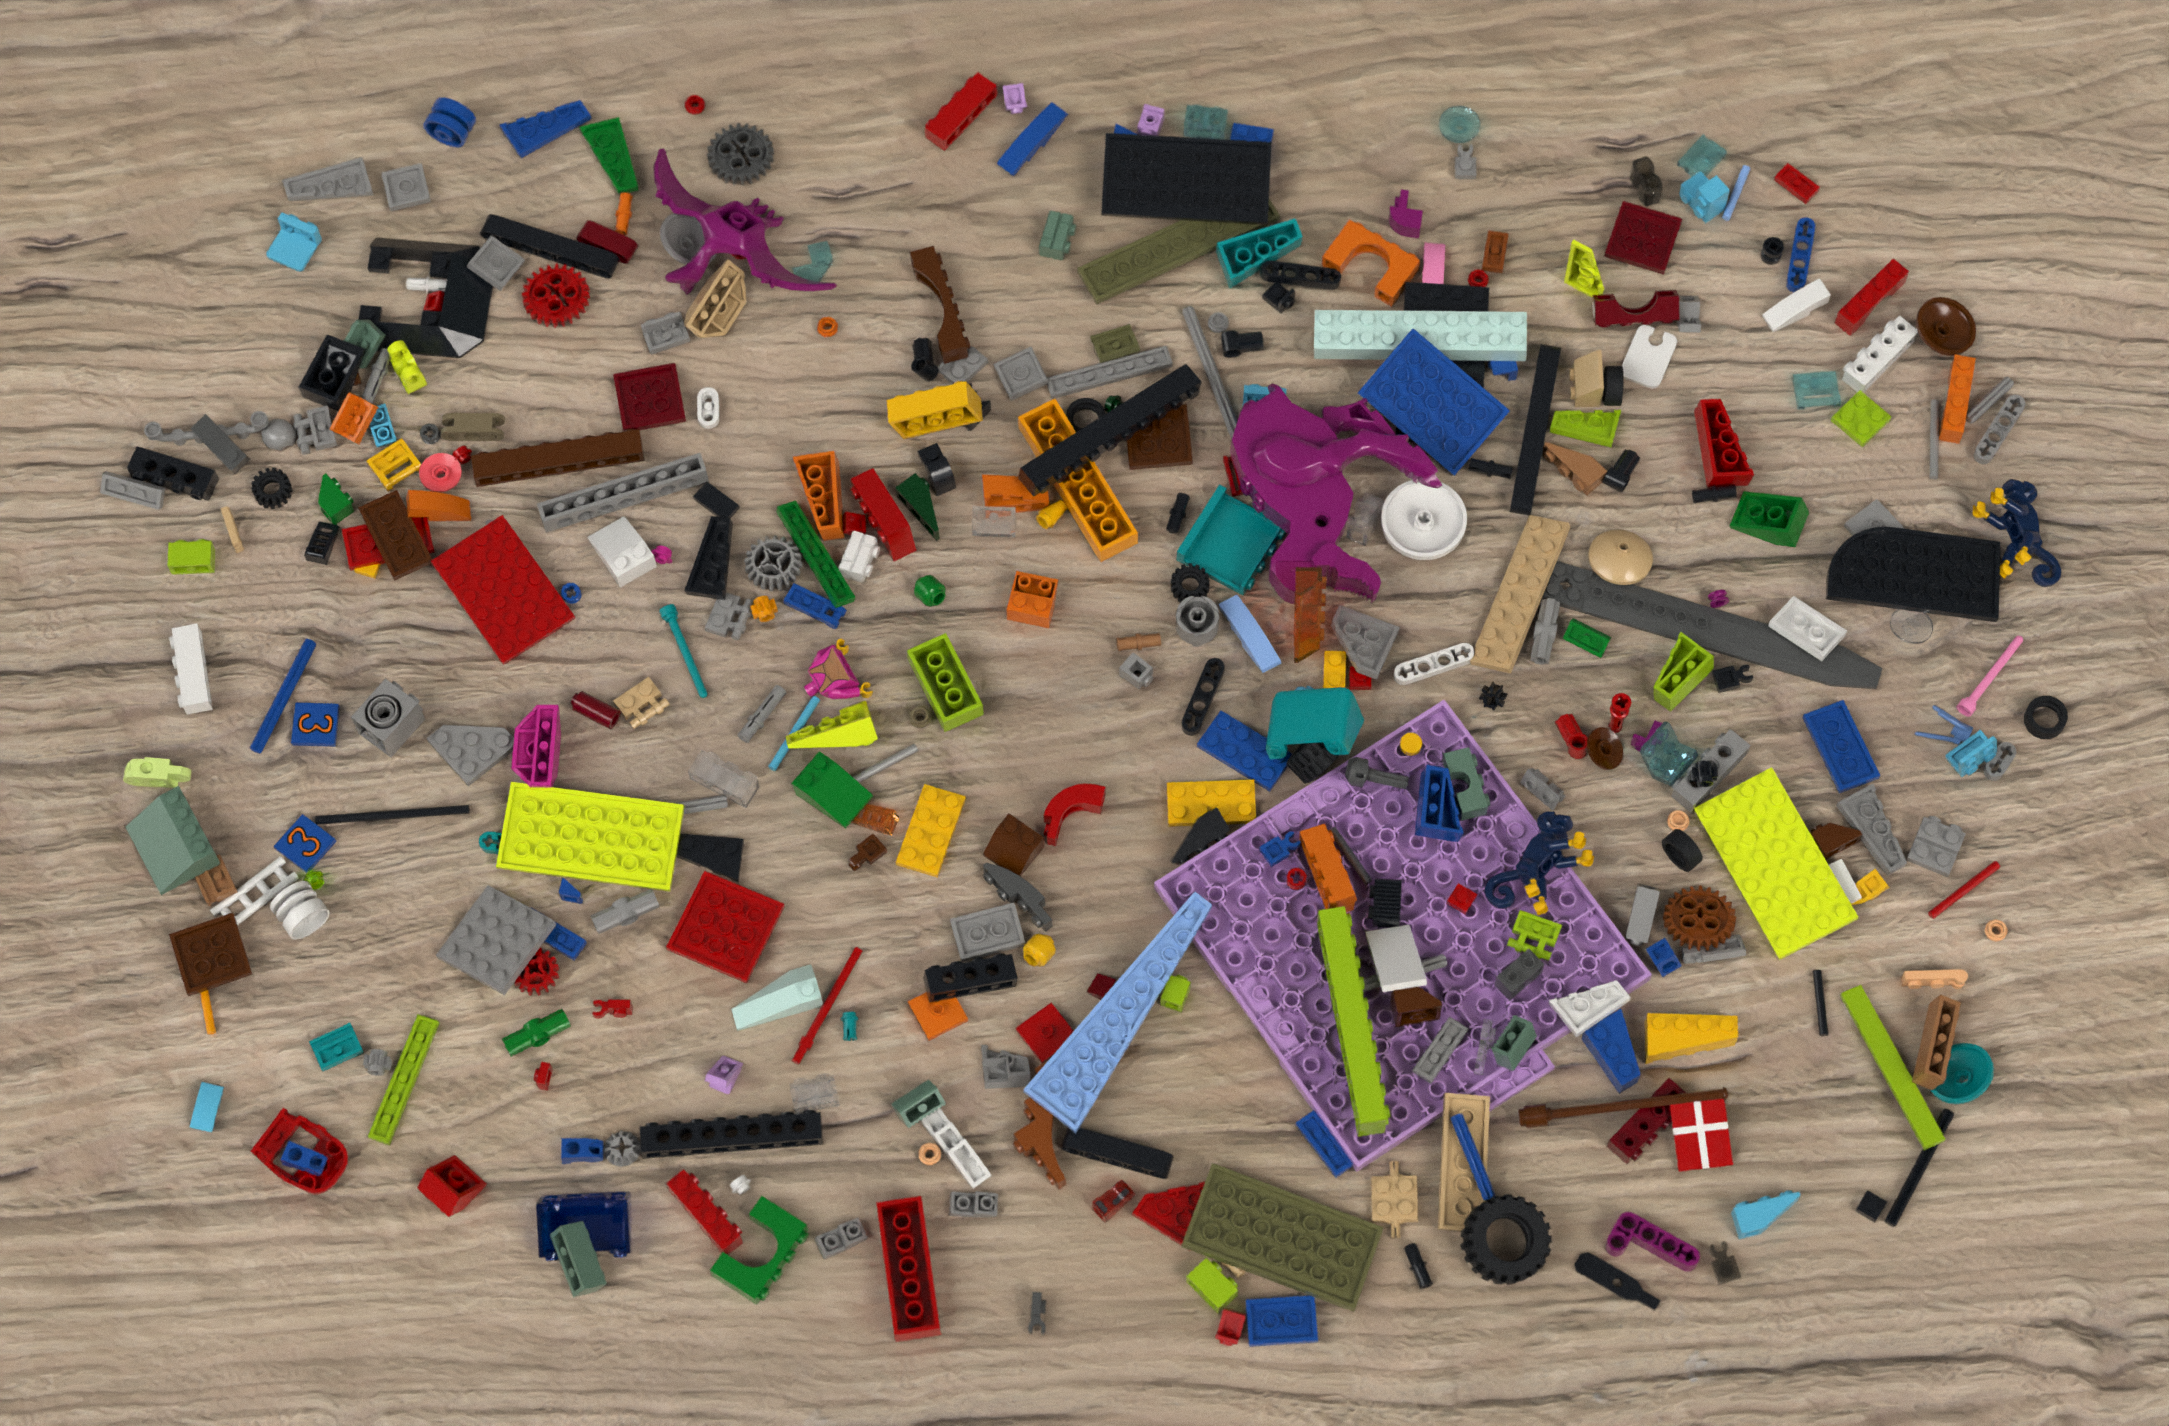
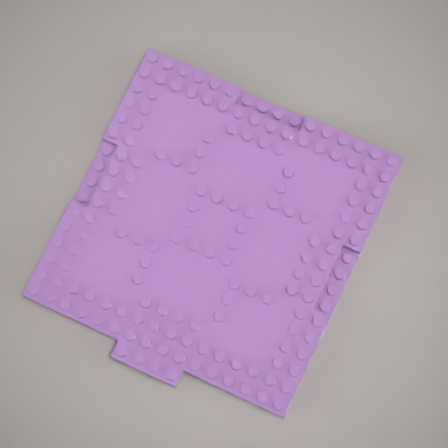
M1445 700L1354 756L1368 759L1369 769L1409 777L1406 789L1367 780L1362 788L1351 786L1345 776L1347 760L1154 882V889L1173 915L1177 913L1194 892L1212 904V909L1192 942L1228 993L1231 992L1308 1105L1317 1113L1351 1160L1356 1172L1442 1117L1444 1093L1490 1096V1112L1553 1071L1555 1066L1543 1050L1569 1034L1571 1030L1550 1006L1549 1000L1564 998L1568 994L1588 991L1592 987L1616 980L1630 994L1650 981L1652 976L1572 868L1557 869L1554 866L1544 876L1547 886V899L1545 902L1548 912L1539 915V917L1562 925L1555 947L1545 945L1544 950L1552 952L1550 960L1540 959L1544 963L1542 974L1511 1001L1494 986L1496 976L1524 953L1523 951L1521 953L1514 951L1515 948L1507 946L1510 937L1516 940L1519 939L1520 935L1512 933L1519 911L1522 910L1538 916L1533 906V903L1538 902V900H1536V896L1529 898L1524 887L1526 885H1523L1521 880L1517 879L1504 882L1495 888L1494 896L1499 899L1505 897V895H1500L1498 891L1500 886L1510 887L1515 894V901L1510 907L1499 909L1488 902L1485 895V886L1493 876L1502 872L1516 870V865L1522 860L1530 840L1541 832L1536 820ZM1407 733H1415L1422 739L1421 751L1414 756H1408L1400 749V740ZM1469 747L1471 754H1475L1477 759V773H1481L1483 777V792L1489 796L1490 806H1488L1487 815L1461 821L1458 815L1464 832L1458 843L1416 836L1415 827L1422 771L1426 765L1444 768L1442 762L1444 753ZM1456 779L1451 781L1455 800L1456 793L1463 792L1469 787L1463 780ZM1324 823L1327 830L1333 827L1338 829L1372 879L1369 884L1365 885L1335 841L1333 842L1335 848L1340 852L1343 867L1348 873L1349 881L1357 898L1354 910L1346 912V914H1351V934H1354L1356 939L1355 955H1359L1361 966L1359 968V976L1365 978L1377 974L1366 940V932L1387 928L1373 927L1372 919H1368L1369 906H1373V898H1369L1370 885H1374L1375 878L1402 880L1399 926L1410 925L1420 960L1444 954L1447 959L1446 967L1425 973L1427 985L1419 986L1442 1002L1440 1020L1395 1027L1390 1004L1392 991L1382 992L1381 987L1368 991L1363 990V998L1367 997L1369 1005L1367 1019H1371L1373 1025L1371 1040H1375L1377 1046L1375 1062H1380V1083H1384L1386 1096H1384V1105L1388 1104L1390 1118H1388L1389 1125H1386L1385 1133L1360 1137L1357 1135L1317 929L1318 910H1324V904L1301 845L1296 850L1289 849L1290 856L1273 867H1270L1259 851L1261 845L1276 836L1282 841L1285 839V835L1291 831L1295 834L1289 841L1296 843L1299 841L1300 831ZM1293 868L1304 870L1307 876L1306 884L1300 890L1291 889L1286 882L1287 874ZM1299 875L1291 877L1294 883H1298L1299 880L1300 882L1302 881ZM1458 883L1477 894V898L1466 915L1446 904ZM1526 938L1525 943L1535 947L1539 943L1529 938ZM1516 1015L1533 1023L1532 1025L1535 1028L1537 1037L1515 1070L1511 1071L1497 1065L1491 1047H1494V1044L1497 1043L1496 1040H1499L1498 1037L1501 1036V1033H1504L1503 1030L1511 1022L1510 1019H1513L1512 1016ZM1450 1016L1467 1027L1468 1032L1432 1084L1414 1074L1412 1070Z

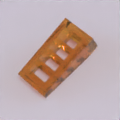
M867 804L862 809L865 810L862 818H859V813L851 822L892 836L899 816L893 809Z

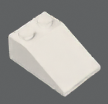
M625 516L587 537L620 588L657 567L654 555Z

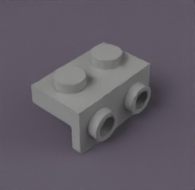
M680 311L676 313L671 312L664 317L650 319L641 324L643 336L651 355L690 342V337L684 326Z

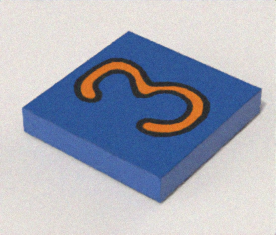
M295 703L291 738L292 746L336 747L339 704Z
M302 814L273 847L308 874L337 841Z

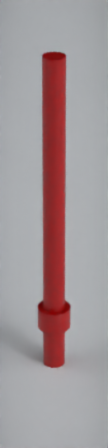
M854 948L808 1032L799 1041V1048L791 1060L795 1064L799 1065L807 1050L810 1051L813 1046L814 1037L863 952L860 948Z

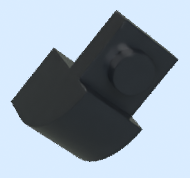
M935 443L919 450L918 456L927 471L928 481L936 496L955 489L956 483L953 472L938 444Z

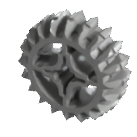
M766 535L764 542L758 539V546L752 544V551H747L746 555L748 558L744 560L746 565L745 571L748 573L749 580H754L755 586L761 584V589L763 590L769 586L771 592L774 590V587H778V590L781 591L782 585L789 588V581L796 582L795 576H800V568L803 566L801 562L802 556L798 553V547L793 546L791 540L786 542L784 536L778 540V537L774 535L773 539L770 540ZM764 555L765 559L760 562L761 565L756 567L758 560ZM788 560H791L790 565L783 572L782 567L787 564Z

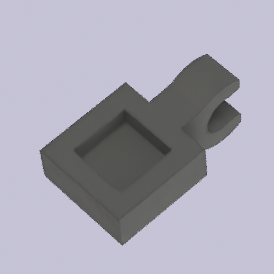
M1042 1292L1032 1293L1031 1321L1028 1326L1029 1334L1033 1333L1034 1326L1042 1328L1041 1335H1045L1046 1325L1041 1320V1314L1046 1313V1300H1042Z

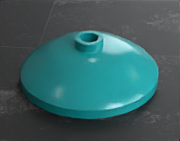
M1958 1043L1952 1045L1946 1079L1942 1085L1940 1084L1931 1092L1936 1098L1949 1104H1963L1978 1098L1990 1086L1994 1076V1064L1990 1055L1982 1047L1975 1044Z

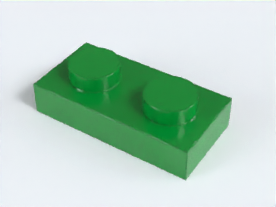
M1573 618L1562 639L1602 658L1612 637Z

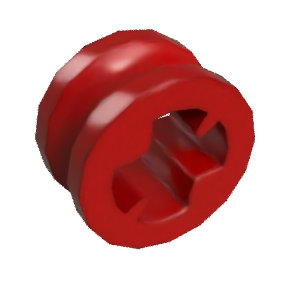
M1300 868L1291 869L1287 874V885L1293 890L1302 889L1306 884V873ZM1299 875L1302 881L1300 882L1299 880L1298 883H1294L1291 877Z

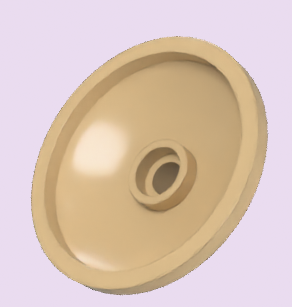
M1620 529L1609 530L1598 535L1592 541L1588 553L1589 563L1593 571L1605 581L1617 585H1630L1641 581L1648 575L1653 563V554L1647 542L1633 532Z

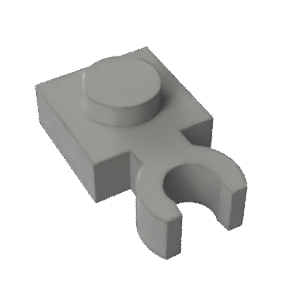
M1459 144L1457 150L1459 157H1455V179H1476V157H1471L1473 155V145L1469 146V151L1464 152L1462 144Z

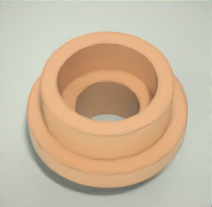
M1991 920L1985 926V935L1992 941H2001L2007 935V926L2000 920ZM1992 929H1998L1999 934H1994L1992 932Z
M926 1143L920 1147L918 1156L923 1164L934 1165L941 1158V1150L934 1143ZM931 1151L934 1153V1156L928 1158L926 1153Z

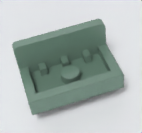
M356 320L351 325V330L343 341L365 349L360 365L361 369H365L386 335L370 320Z

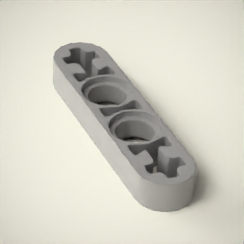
M2011 395L2007 398L1980 440L1974 452V459L1978 463L1988 464L1992 461L2022 414L2025 400L2020 395ZM2018 403L2013 413L2009 412L2012 404ZM2006 417L2010 420V424L2004 426L1999 422V419ZM1989 434H1998L2000 440L1997 442L1991 441ZM1986 446L1990 447L1987 455L1981 456V452L1985 450Z

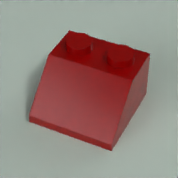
M454 1155L428 1168L417 1189L434 1203L441 1212L451 1217L462 1211L485 1188L487 1183Z

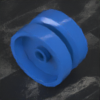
M445 97L436 99L431 108L432 113L427 115L423 128L432 138L442 144L455 148L462 147L468 138V132L473 129L476 123L475 115L466 106L455 100Z

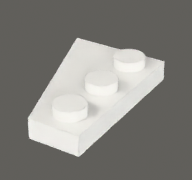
M1616 980L1592 987L1588 991L1575 992L1560 999H1551L1549 1004L1575 1037H1577L1629 1002L1631 997Z

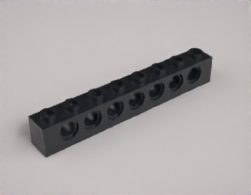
M806 1110L803 1114L783 1112L778 1116L760 1114L758 1117L753 1118L741 1115L735 1117V1119L727 1120L725 1117H717L713 1121L693 1119L689 1123L670 1121L664 1125L651 1122L645 1124V1126H640V1146L643 1159L824 1145L821 1112L815 1110ZM798 1124L805 1126V1129L801 1132L793 1130ZM775 1126H780L783 1128L782 1131L778 1134H774L771 1132L772 1128ZM752 1128L760 1129L757 1135L748 1134ZM729 1130L738 1131L734 1137L726 1136ZM708 1131L715 1133L711 1139H705L703 1137L704 1134ZM685 1133L692 1134L691 1139L688 1141L681 1140V1137ZM662 1135L670 1136L667 1142L661 1143L658 1141Z

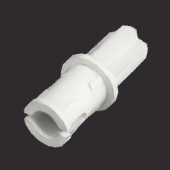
M428 276L427 279L407 278L406 288L408 290L426 291V293L439 290L445 292L447 279H430Z

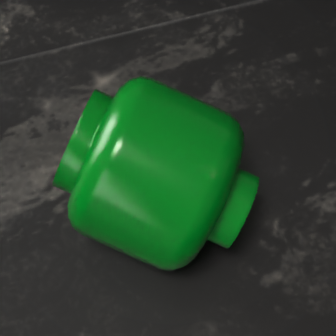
M926 575L916 581L914 595L925 606H937L945 599L946 588L935 576Z

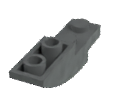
M990 863L983 865L984 879L989 885L994 884L998 889L996 891L1003 901L1007 900L1009 903L1017 901L1019 907L1024 912L1028 911L1031 914V920L1037 928L1042 927L1046 932L1053 927L1052 919L1043 909L1046 905L1045 897L1034 886L1005 868Z

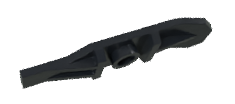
M1588 1252L1580 1254L1574 1264L1577 1273L1591 1279L1624 1300L1638 1301L1654 1311L1661 1301L1645 1292L1638 1280ZM1615 1279L1621 1281L1622 1284L1620 1287H1616L1613 1285V1281Z

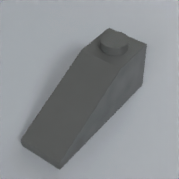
M207 414L190 428L233 473L236 474L250 460Z

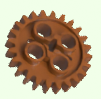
M1702 885L1699 886L1698 890L1690 886L1689 892L1682 888L1681 895L1675 892L1674 898H1669L1668 904L1665 905L1663 914L1664 927L1668 928V935L1673 934V941L1680 939V946L1687 943L1689 950L1694 945L1697 951H1700L1701 946H1704L1709 951L1710 945L1718 948V942L1725 944L1726 938H1731V933L1734 932L1736 923L1735 909L1731 908L1732 902H1726V895L1719 897V890L1711 893V887H1708L1706 891H1703Z

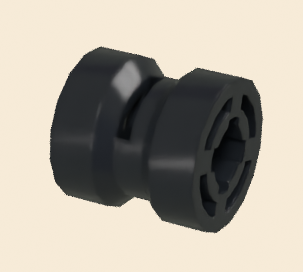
M1770 237L1764 241L1761 251V259L1764 263L1775 265L1780 262L1784 250L1783 241L1777 237Z

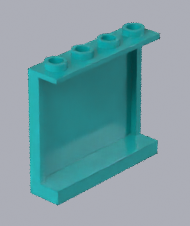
M1219 484L1177 550L1176 560L1188 566V563H1192V567H1195L1197 564L1200 570L1203 567L1205 574L1208 573L1209 578L1244 596L1247 590L1250 591L1256 582L1255 576L1257 573L1261 574L1266 566L1265 560L1268 556H1273L1277 548L1275 544L1279 539L1282 540L1285 537L1286 532L1266 518L1262 512L1258 513L1254 508L1229 496L1227 488Z

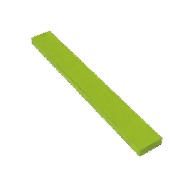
M1862 985L1842 992L1840 994L1841 999L1922 1148L1926 1150L1944 1142V1135L1916 1084L1912 1082L1913 1079Z

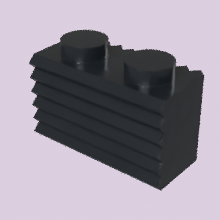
M1375 878L1374 885H1370L1369 898H1373V906H1369L1368 919H1372L1373 927L1389 928L1399 926L1402 880Z

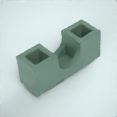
M1469 747L1444 753L1442 762L1444 768L1449 770L1451 781L1460 779L1465 781L1469 787L1463 792L1456 793L1455 797L1461 821L1487 815L1490 800L1488 794H1484L1482 789L1484 781L1481 773H1477L1476 767L1478 763L1475 754H1471Z

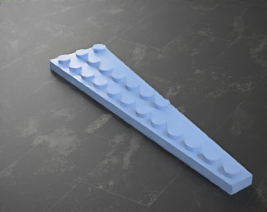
M1194 892L1023 1089L1025 1094L1074 1133H1077L1212 909V904L1198 893Z

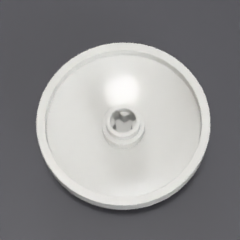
M1413 480L1405 482L1388 495L1381 513V527L1388 543L1402 555L1417 560H1433L1449 554L1463 539L1467 526V512L1462 499L1451 487L1442 483L1440 488L1436 489L1422 485L1419 482L1416 484Z

